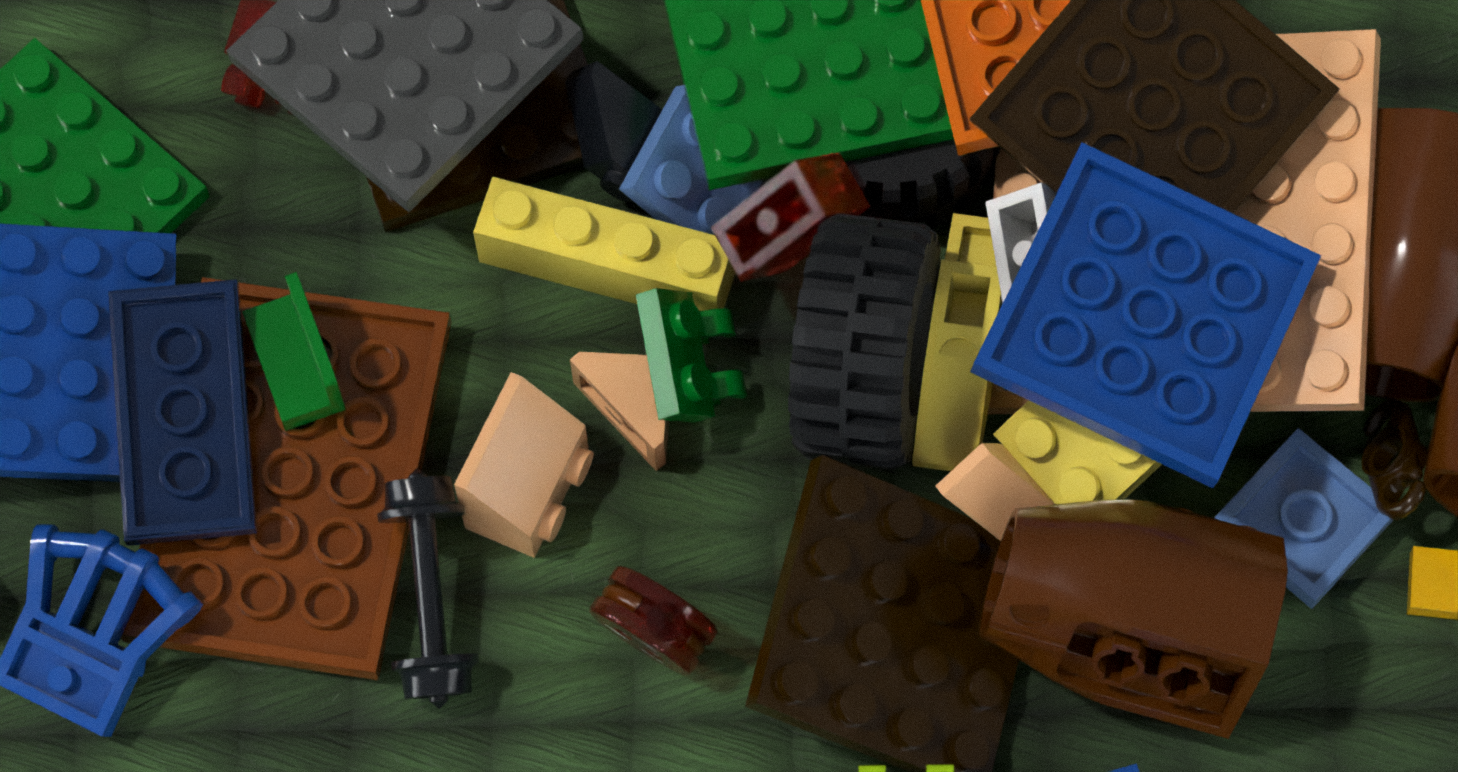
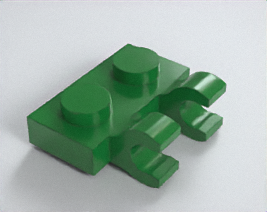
M654 288L636 294L658 420L695 423L715 417L714 406L721 405L720 399L748 397L743 371L727 370L710 373L704 358L702 345L709 344L710 337H731L736 335L731 309L718 308L699 311L694 304L692 292Z

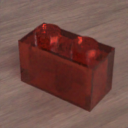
M837 152L794 160L711 226V229L742 282L788 271L810 254L813 237L818 234V226L821 222L838 213L859 216L870 205L842 155Z

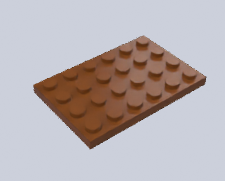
M202 277V279H201V283H203V282H214V281H225V280H218V279H211V278H204V277ZM238 282L257 534L141 544L139 546V549L143 548L156 554L159 558L158 564L184 593L191 591L203 604L199 613L186 625L176 630L160 648L379 680L410 527L409 523H379L377 513L382 512L385 507V483L406 479L416 468L422 470L452 324L450 313L304 292L338 382L346 410L285 431L242 311L289 295L290 292L288 289ZM145 588L142 590L121 636L123 642L131 643L164 611Z

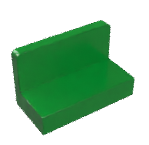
M297 272L285 276L290 292L289 295L242 311L285 431L346 410L338 382Z

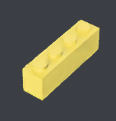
M496 177L491 179L473 231L480 263L637 304L636 294L654 288L692 292L694 304L699 311L724 308L736 272L735 240Z

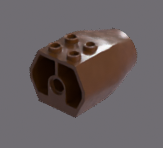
M1378 108L1370 241L1365 395L1386 400L1396 399L1401 402H1433L1439 400L1449 364L1458 345V113L1433 108Z
M1093 500L1015 508L1005 527L992 567L981 614L980 637L1008 652L1050 680L1097 703L1229 739L1269 665L1288 574L1284 538L1258 531L1249 526L1236 525L1196 514L1188 509L1174 508L1149 501Z

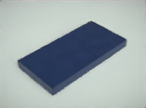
M237 279L108 291L124 542L127 546L257 534L240 291Z

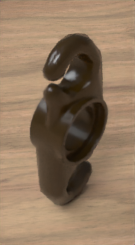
M1389 399L1376 407L1366 420L1363 431L1369 438L1362 456L1361 465L1362 470L1369 477L1376 507L1379 512L1391 519L1400 520L1415 511L1423 501L1427 487L1421 479L1428 451L1426 446L1420 441L1411 408L1401 401ZM1389 419L1385 428L1380 431L1382 425ZM1399 453L1394 462L1389 466L1392 459ZM1407 487H1409V490L1406 493V495L1401 500H1399L1403 491Z

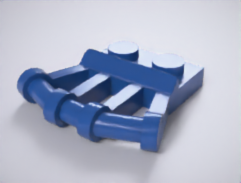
M37 524L33 529L30 542L26 603L0 657V686L102 737H111L138 677H143L146 660L176 630L190 622L199 613L203 604L191 591L184 593L158 564L159 558L156 554L143 548L134 552L120 545L117 535L104 529L99 530L96 534L59 532L56 525ZM57 558L82 559L57 614L50 612L54 562ZM109 568L123 576L95 634L79 626V623L103 571ZM145 588L164 611L126 648L118 645V642L142 590Z

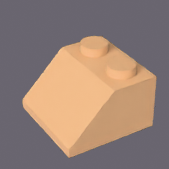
M512 372L495 402L454 487L458 503L463 504L465 507V514L462 515L465 529L535 558L543 540L552 542L556 538L566 514V507L561 505L571 484L579 487L583 483L590 469L594 452L589 450L586 425L524 377Z

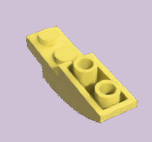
M953 213L945 259H941L926 349L912 459L913 466L952 471L983 443L993 383L971 373L970 370L1003 304L987 217Z

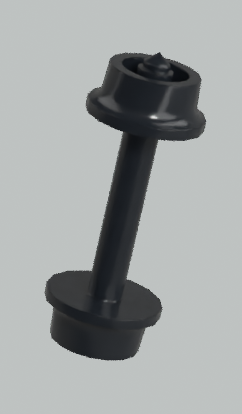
M416 468L406 479L385 483V507L382 512L377 513L379 523H409L422 657L391 662L392 671L398 672L401 676L404 698L406 700L429 698V702L440 709L449 700L448 696L472 693V668L476 663H479L478 653L448 655L435 525V520L464 515L465 507L455 500L452 478L450 476H428Z

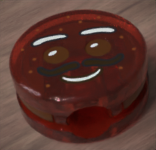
M625 566L615 567L608 578L610 584L606 585L602 596L598 595L589 608L591 616L621 640L661 665L682 675H691L700 662L697 657L701 656L704 652L705 645L710 646L718 633L716 625L690 603L656 581Z

